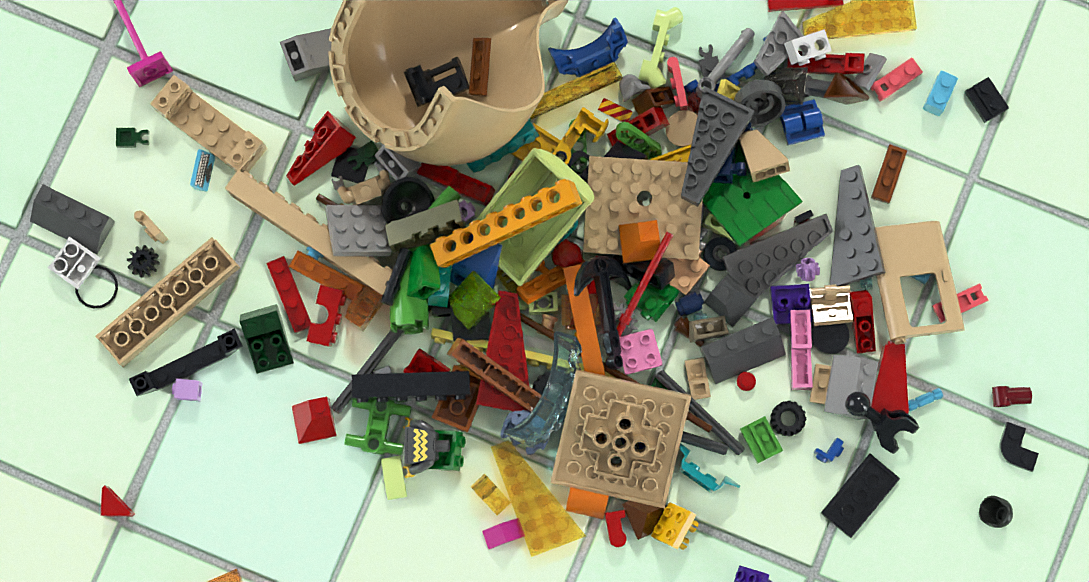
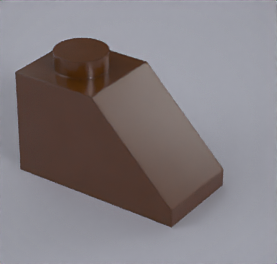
M670 86L647 89L631 100L638 115L652 107L665 109L675 104L674 94Z

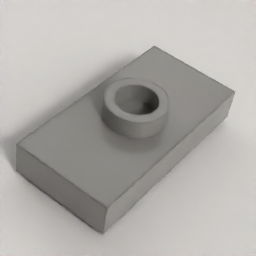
M869 53L864 62V72L858 73L853 81L861 89L869 91L887 61L886 57Z

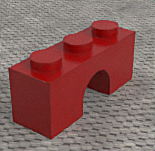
M320 285L315 304L322 305L328 310V318L322 324L311 322L307 342L332 347V343H336L338 333L335 332L336 326L341 323L342 314H340L341 306H345L347 295H344V290Z

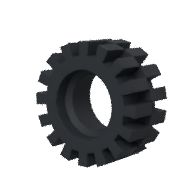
M783 401L772 410L770 423L773 430L777 431L776 433L790 437L798 434L805 427V421L807 420V417H805L806 412L795 401ZM790 411L795 415L796 420L792 426H786L782 423L781 415L783 412Z

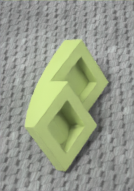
M394 456L381 459L387 499L407 497L401 457Z

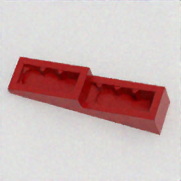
M421 163L422 166L417 171L418 175L446 188L450 186L457 193L484 206L490 203L496 191L493 186L460 173L457 169L450 166Z

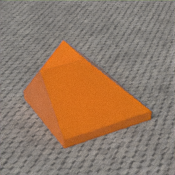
M657 220L619 225L623 263L652 260L660 245Z

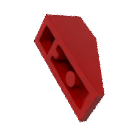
M652 107L628 121V123L648 136L670 125L663 109L658 107ZM616 129L607 133L612 146L617 141H620L616 137Z

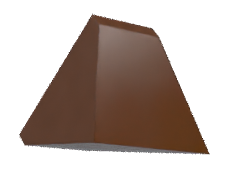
M840 73L835 74L823 98L845 105L868 101L870 98L849 76Z
M633 501L622 503L637 539L639 540L651 535L663 514L664 508Z

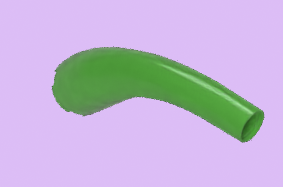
M448 186L429 209L456 199L459 201L461 196ZM418 247L411 248V249H408V250H410V251L413 252V251H415ZM411 256L400 282L401 288L397 290L393 305L390 306V330L393 333H397V329L403 330L404 334L423 333V328L429 330L428 298L421 300L407 296Z

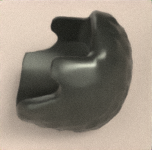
M991 495L984 498L980 504L978 512L980 520L988 526L1002 528L1011 523L1013 508L1008 500Z

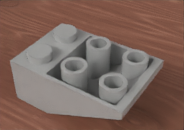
M331 28L296 35L279 42L295 82L330 69L328 51H331L332 42L329 41Z

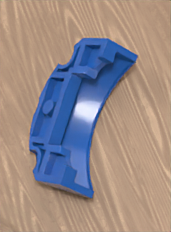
M615 17L601 36L583 47L570 50L550 47L548 50L559 73L586 77L610 67L619 58L618 55L623 47H626L628 40L621 23Z

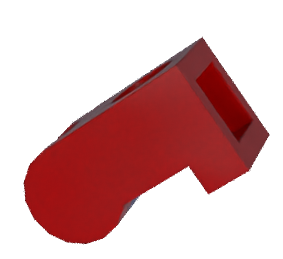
M625 510L605 513L610 544L614 547H622L627 541L621 524V518H626Z

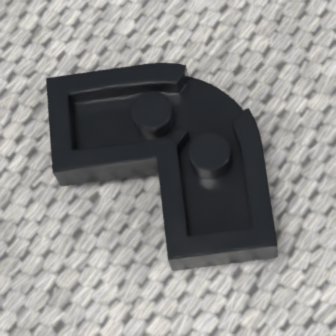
M1006 422L999 443L1003 457L1010 465L1033 472L1039 453L1020 447L1026 428Z

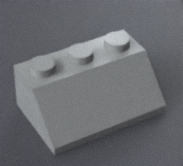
M833 355L824 412L857 420L868 419L865 416L855 417L849 414L845 408V401L851 393L862 392L868 396L870 404H872L878 362L859 357Z

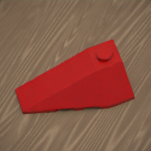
M329 111L315 125L313 129L315 134L311 141H306L304 153L297 156L286 175L294 186L345 152L356 138L352 131Z

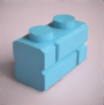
M941 70L922 109L940 117L958 78Z

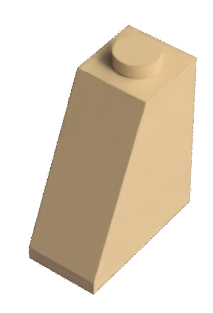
M757 129L745 131L739 138L740 146L753 182L790 171L788 158Z

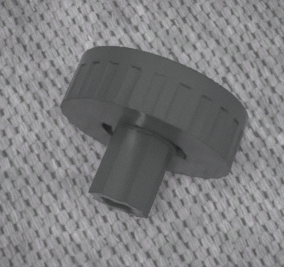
M754 79L748 82L736 93L734 101L754 110V115L750 120V123H752L751 127H761L776 121L783 114L786 105L779 85L769 80Z

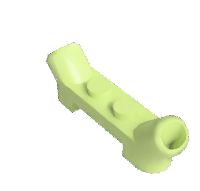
M673 7L668 11L657 9L652 30L659 31L651 61L643 59L638 78L641 81L648 82L651 89L666 85V80L658 68V63H662L664 59L663 45L667 46L670 36L667 34V30L683 22V14L677 7Z

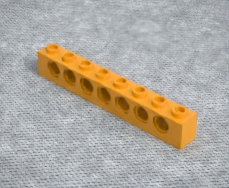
M566 179L559 180L551 188H542L534 196H525L521 199V202L515 205H506L503 207L504 210L498 213H489L486 215L487 218L481 221H472L464 229L458 228L447 237L441 236L437 238L436 242L430 244L437 265L447 268L581 205L582 201L575 183ZM560 194L559 201L555 203V195ZM542 202L541 210L537 211V204ZM524 210L525 216L520 219L519 214ZM505 218H507L508 223L505 227H503L502 222ZM490 226V233L486 235L485 230ZM472 234L473 241L469 243L468 238ZM455 242L456 249L452 251L451 246Z

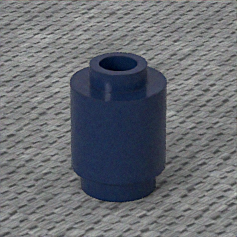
M695 291L679 298L675 302L680 316L693 314L703 309L702 305L705 304L701 294H696Z

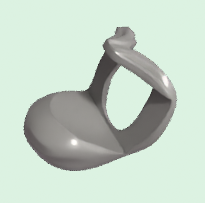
M633 74L623 76L619 82L623 102H626L638 93L651 89L649 85L642 84Z

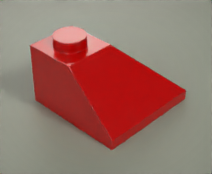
M329 397L311 399L292 406L299 444L337 436Z

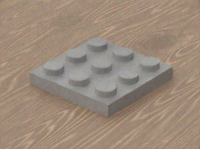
M326 205L325 213L333 256L391 255L392 251L389 247L385 227L386 221L382 214L381 205Z

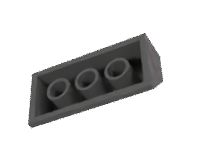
M44 184L34 199L30 222L66 240L71 237L97 255L115 223L111 217Z
M773 317L700 348L715 385L786 355L781 334Z

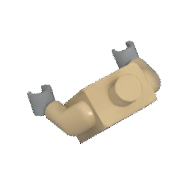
M376 161L375 166L379 171V175L347 188L344 185L342 176H339L340 180L338 181L332 179L334 190L339 193L344 203H352L353 205H358L381 196L391 184L386 168Z

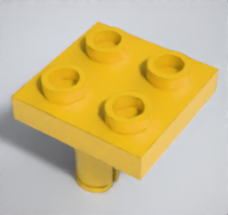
M669 502L660 520L654 527L651 537L677 550L678 548L681 550L686 549L687 546L682 542L689 544V539L685 538L687 531L689 530L693 533L697 529L691 525L696 527L699 525L694 520L696 514Z

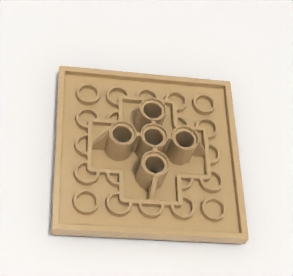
M576 369L550 483L665 509L691 395ZM622 419H628L631 422L626 427L620 425ZM603 433L607 438L604 441H599L596 436ZM617 438H624L626 443L618 445L615 441ZM643 442L645 447L641 450L636 449L635 444ZM618 456L622 460L620 463L614 464L611 462V459Z

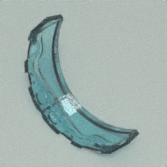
M555 331L552 367L540 400L522 423L504 431V434L526 447L534 448L539 443H546L550 440V434L553 431L557 432L565 421L576 369L581 370L578 364L582 347L575 336Z

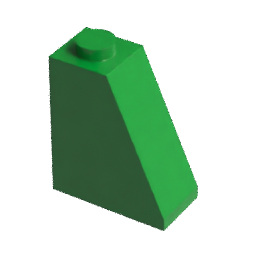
M421 246L413 251L411 255L407 296L426 300L440 289L441 283L439 266L436 263L431 248Z

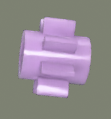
M803 258L801 264H796L797 276L801 277L803 281H813L815 275H820L819 263H815L813 258Z

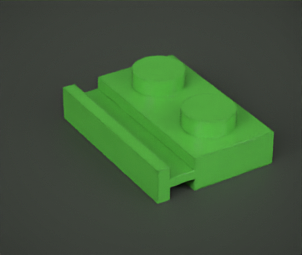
M765 416L740 428L757 464L783 451Z

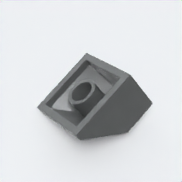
M727 274L712 290L704 303L719 316L725 315L726 322L731 327H734L757 298Z

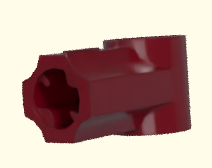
M992 387L993 407L1032 404L1031 388Z

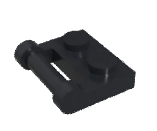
M458 57L452 58V61L432 70L427 69L423 71L433 98L438 88L445 86L453 96L469 90V84ZM453 68L456 69V73L435 82V76Z

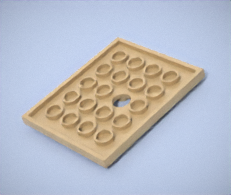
M589 156L588 185L594 194V200L586 208L583 252L622 255L619 225L657 220L660 243L667 231L673 234L662 258L698 260L702 201L697 207L681 198L688 162ZM641 191H648L652 195V202L647 206H642L637 201V195Z

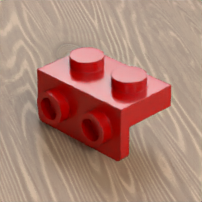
M420 348L416 351L409 365L403 370L404 373L451 371L449 367Z

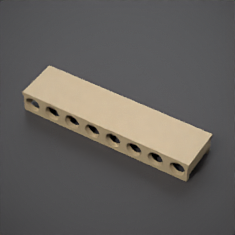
M211 237L95 337L116 359L117 363L124 368L240 269V267L219 242Z

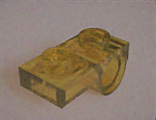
M485 473L470 486L496 515L500 514L511 503Z

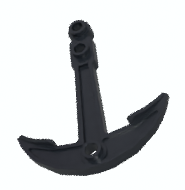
M607 256L593 257L585 261L577 272L574 283V295L579 296L582 290L594 280L603 326L604 339L602 344L608 356L605 363L607 368L617 370L622 368L623 359L620 355L621 346L616 328L610 280L621 285L626 290H629L632 285L625 270L616 260Z

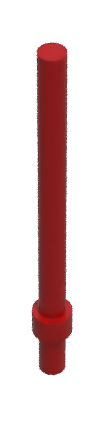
M668 231L662 239L625 313H622L619 318L620 322L617 326L619 338L626 325L630 324L631 316L673 237V234Z

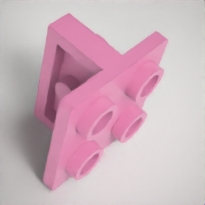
M653 329L619 338L621 346L620 355L623 359L625 375L662 366Z

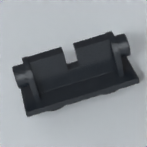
M421 65L406 69L404 75L417 107L431 102L433 97L423 75Z

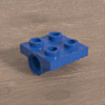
M815 99L785 106L780 120L787 145L825 136L822 114L819 107H817Z

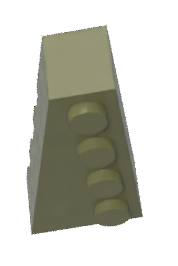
M456 199L409 217L392 221L386 224L385 227L389 247L394 253L400 251V248L411 249L434 243L437 238L441 236L447 237L458 228H466L463 211Z

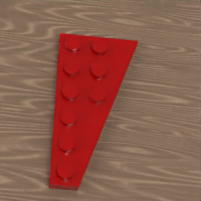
M498 290L486 356L529 386L518 294ZM480 380L476 405L511 412L526 410L484 380Z

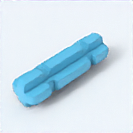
M937 388L931 391L932 393L928 392L916 397L915 400H909V411L943 398L941 389Z

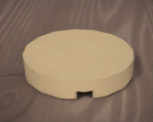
M681 110L674 113L668 119L670 125L665 127L666 136L669 141L677 147H685L692 144L698 115L689 110Z

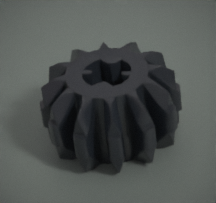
M143 245L141 250L136 246V253L133 251L129 252L132 258H127V261L131 263L127 267L129 270H133V275L136 276L139 273V277L143 278L145 273L150 277L151 270L157 272L154 265H160V262L156 260L159 255L154 253L155 250L152 247L148 249L146 245ZM145 258L147 262H143V265L140 264V261H143Z

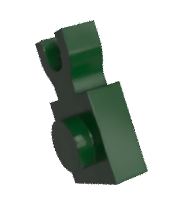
M135 127L116 128V147L136 148V143L149 145V141L142 140L143 135H150V131L146 129L136 132L137 129Z
M370 141L356 150L359 155L347 158L348 163L352 161L357 162V165L352 168L356 172L362 164L365 163L368 167L378 161L375 154L379 150L375 143Z

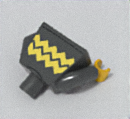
M405 417V420H408V425L403 426L405 429L404 464L408 466H403V469L408 471L404 478H409L433 466L434 461L439 460V452H449L450 442L449 440H439V433L435 432L434 427L427 422Z

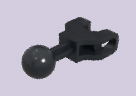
M853 392L846 398L845 408L847 412L852 416H865L871 420L881 447L892 454H895L900 449L897 440L894 438L895 434L900 431L914 434L920 428L917 421L904 410L888 411L884 408L881 412H878L870 406V399L862 392Z

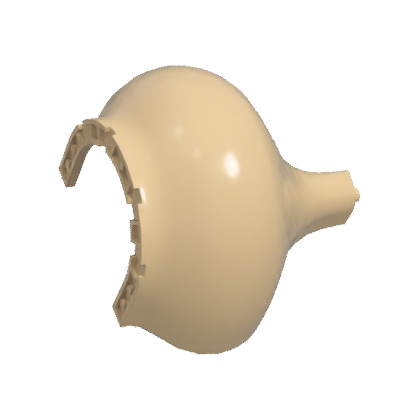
M343 0L331 27L329 41L332 43L331 51H328L331 76L338 97L342 96L346 104L344 109L367 137L376 143L384 144L385 148L391 149L405 158L437 166L459 165L483 159L508 143L526 124L540 102L545 90V81L539 48V29L544 23L557 18L563 12L569 0ZM473 38H491L487 96L468 95L469 90L453 96L445 86L438 88L431 102L417 107L404 75L406 69L421 65L423 71L427 69L432 70L452 61V58L458 57L469 84ZM453 68L435 76V82L456 73V69Z

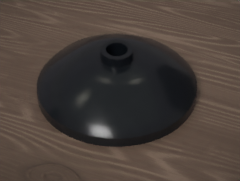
M406 177L392 182L385 190L381 203L382 214L386 223L389 224L392 221L428 210L435 201L433 193L424 182L416 178ZM402 203L405 204L404 210L401 208Z

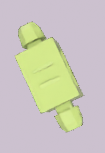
M550 292L537 299V309H534V302L527 304L522 299H519L520 310L526 311V309H529L530 315L558 314V307H561V309L570 307L569 297L558 299L557 292ZM550 298H553V308H550V307H551V300H550ZM541 299H546L549 302L546 308L539 307L538 302Z

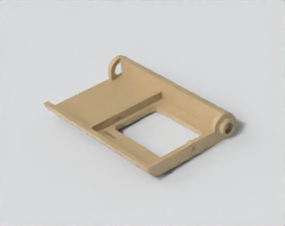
M927 221L875 227L886 272L877 275L876 278L890 341L895 342V344H903L907 342L906 339L912 337L965 331L940 222ZM934 274L945 316V323L912 327L908 319L900 277Z

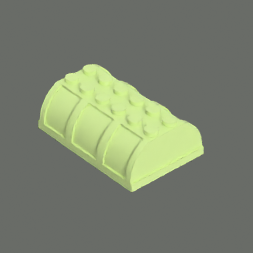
M536 148L531 150L476 220L481 221L492 212L498 213L504 210L503 207L506 205H515L521 202V199L525 196H534L542 188H551L556 185L557 181L562 179L575 183L582 204L499 243L502 245L498 266L519 286L526 283L537 267L594 200V194L590 186L568 165L554 154ZM560 194L555 195V203L559 201ZM542 202L537 204V211L541 210ZM524 210L519 214L520 219L525 216ZM505 218L502 222L503 227H505L508 223L507 218ZM490 226L485 230L486 235L490 233Z

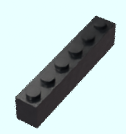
M469 371L352 375V399L357 400V403H369V400H376L377 403H386L388 399H396V402H408L409 398H416L418 402L427 401V398H435V401H446L447 397H455V400H466V397H471Z

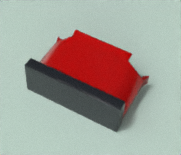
M809 210L794 217V222L801 224L810 220V217L814 215Z

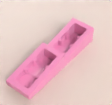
M791 310V390H811L813 382L810 310Z

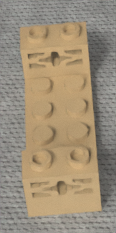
M175 75L171 77L150 103L157 113L236 172L237 170L242 173L244 171L249 172L268 149L262 140L250 131L246 132L194 93L189 85Z

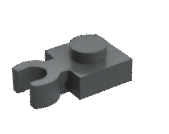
M711 44L708 45L709 52L707 53L703 52L702 46L698 50L699 55L703 57V59L699 60L703 77H708L719 63L718 55L712 57L713 46Z

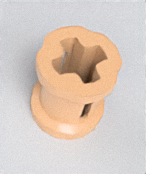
M542 314L541 325L553 331L558 318Z

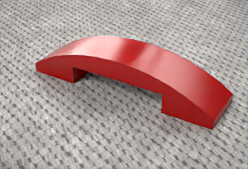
M865 53L825 54V58L815 61V58L809 59L810 63L799 66L798 63L791 65L788 57L787 70L828 75L864 72Z

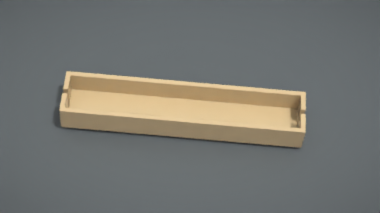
M237 170L225 187V190L231 197L305 247H312L324 256L323 259L382 298L386 288L385 283L389 281L393 269L388 266L383 268L379 263L380 261L373 256H369V258L367 256H333L329 229L326 224L319 225L314 216L309 213L303 214L304 212L293 202L288 204V201L280 193L275 192L273 194L268 185L262 181L257 183L254 176L247 171L242 173Z

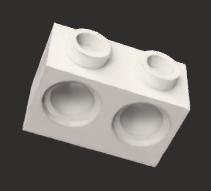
M825 29L784 43L791 65L796 63L799 66L810 63L809 59L815 58V61L826 57V53L832 51ZM815 42L818 44L819 50L815 48ZM798 48L802 50V56L798 53Z

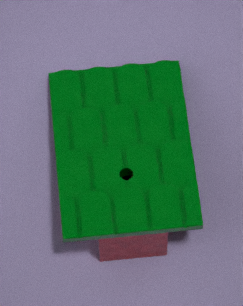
M738 141L735 164L738 162L746 164V176L733 174L732 184L712 183L703 198L702 204L740 247L747 241L752 244L783 221L788 212L803 201L780 175L753 182L740 146V141Z

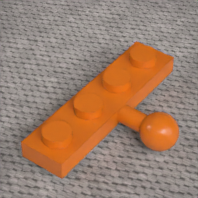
M543 260L535 270L537 272L540 271L542 274L516 288V293L525 303L530 304L566 284V280L561 266L558 265L549 270Z

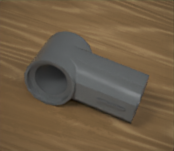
M805 74L795 75L793 95L797 97L814 96L823 98L831 82L812 79L811 76Z

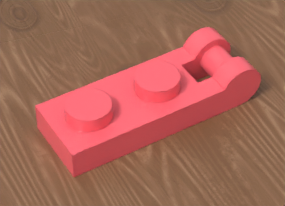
M670 57L667 60V68L673 75V78H670L671 87L676 89L677 95L674 96L675 106L679 107L680 111L688 110L678 59Z
M911 57L884 77L875 81L870 89L876 92L877 98L881 102L920 76L923 71ZM883 84H884L885 87L887 88L886 91H884V90L881 88V86H882Z
M980 283L957 294L961 313L989 301L987 296H984ZM974 293L977 300L973 301L970 294ZM938 302L932 308L939 322L942 323L945 321L942 303Z

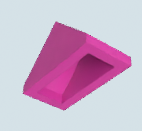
M519 518L500 523L482 531L488 549L525 537Z

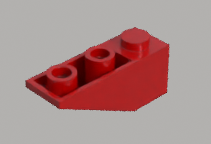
M868 290L850 292L849 297L853 314L852 329L856 353L876 351L872 296Z

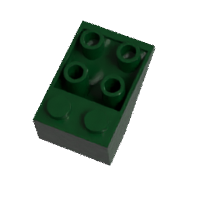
M277 304L240 314L239 322L257 374L294 363Z

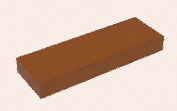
M473 38L468 95L487 96L491 38Z
M889 144L871 195L872 199L887 204L890 203L908 150Z

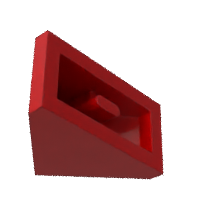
M104 485L102 487L101 516L133 517L135 515L109 486Z

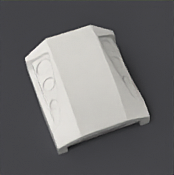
M69 237L47 268L79 290L101 258Z

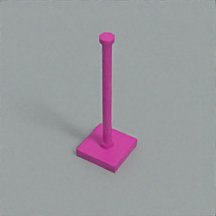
M113 0L141 58V61L126 67L139 88L173 72L171 65L161 51L148 57L122 0Z

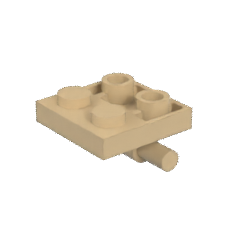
M834 284L824 285L822 288H810L814 326L853 323L849 297L850 285L836 286Z

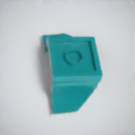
M680 443L679 448L685 455L680 462L679 471L710 493L720 489L723 484L740 488L741 485L728 476H725L718 485L715 483L716 478L708 473L705 475L699 471L700 467L695 463L690 462L688 464L684 460L691 450Z

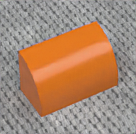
M570 487L565 511L603 520L609 496Z

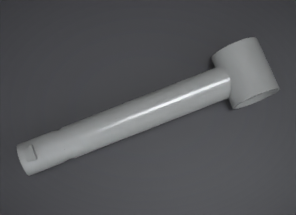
M746 28L742 30V34L708 77H703L699 80L695 94L700 100L703 92L701 87L705 86L714 91L715 85L750 40L753 41L755 32L752 29Z

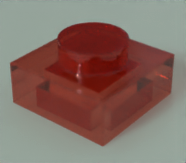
M694 92L688 96L687 104L691 111L698 114L701 100Z

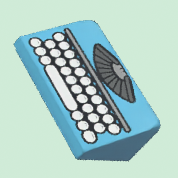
M202 149L197 151L190 186L194 190L207 192L215 156Z

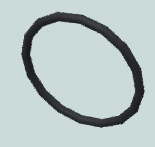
M96 266L94 269L106 270L108 273L112 275L115 281V291L108 302L102 305L93 306L84 302L78 293V289L75 288V293L79 301L85 306L93 309L103 308L104 306L110 304L116 297L118 291V281L114 273L110 271L108 268Z

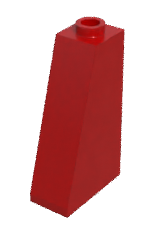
M888 341V344H885L881 350L871 407L878 412L885 408L888 411L904 410L909 413L905 344H895V342Z

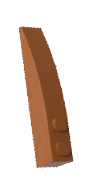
M457 338L447 352V355L532 414H534L542 399L549 401L464 339ZM544 401L536 416L545 422L555 407Z

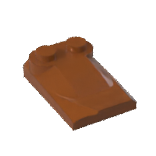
M460 364L454 365L451 372L469 370ZM469 371L471 397H466V400H455V397H447L446 401H438L432 415L433 420L464 433L469 432L479 405H476L481 378Z

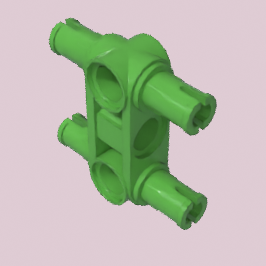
M388 399L386 409L378 411L376 400H369V403H357V400H353L352 407L366 409L370 412L367 429L364 436L346 434L344 445L358 447L364 452L373 454L391 453L402 455L404 444L387 441L386 437L390 417L392 415L410 417L411 406L398 404L392 399ZM376 439L379 441V447L372 450L369 444L372 440Z

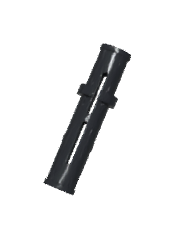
M400 248L389 281L385 283L386 288L380 301L381 303L388 306L393 305L397 290L401 288L400 282L412 251Z

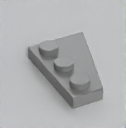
M784 11L780 12L753 61L764 76H768L788 58L784 43L804 36Z

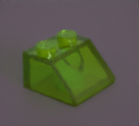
M474 270L449 296L454 315L468 330L476 325L501 299Z

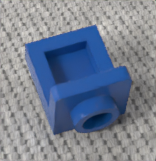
M839 438L834 439L827 453L816 448L813 452L816 454L815 458L823 463L832 462L835 456L839 457L844 450V447H842L844 441Z

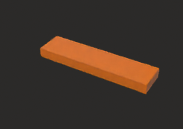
M299 250L289 265V268L321 285L344 290V295H347V299L355 303L365 288L363 284Z

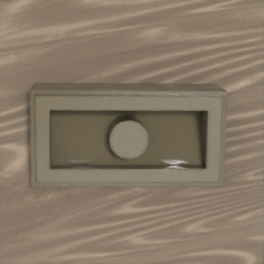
M725 315L689 322L690 343L722 338L729 334Z

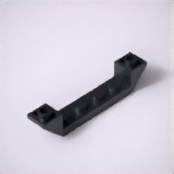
M235 328L217 336L218 340L151 372L144 371L129 378L136 396L161 390L175 383L176 379H184L231 356L243 347Z

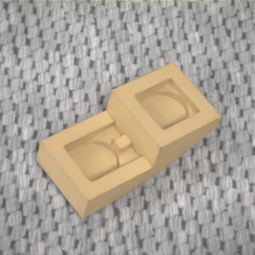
M704 357L684 360L691 397L694 400L711 397Z

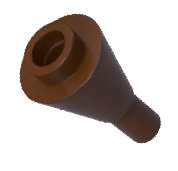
M687 316L684 319L680 317L673 325L675 326L674 331L689 339L690 321ZM698 341L694 343L700 348L705 342Z

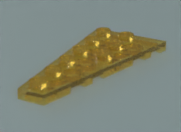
M851 0L842 6L835 7L833 10L803 21V35L806 36L825 29L829 40L916 31L913 0Z
M509 440L491 446L531 557L586 537L584 532Z

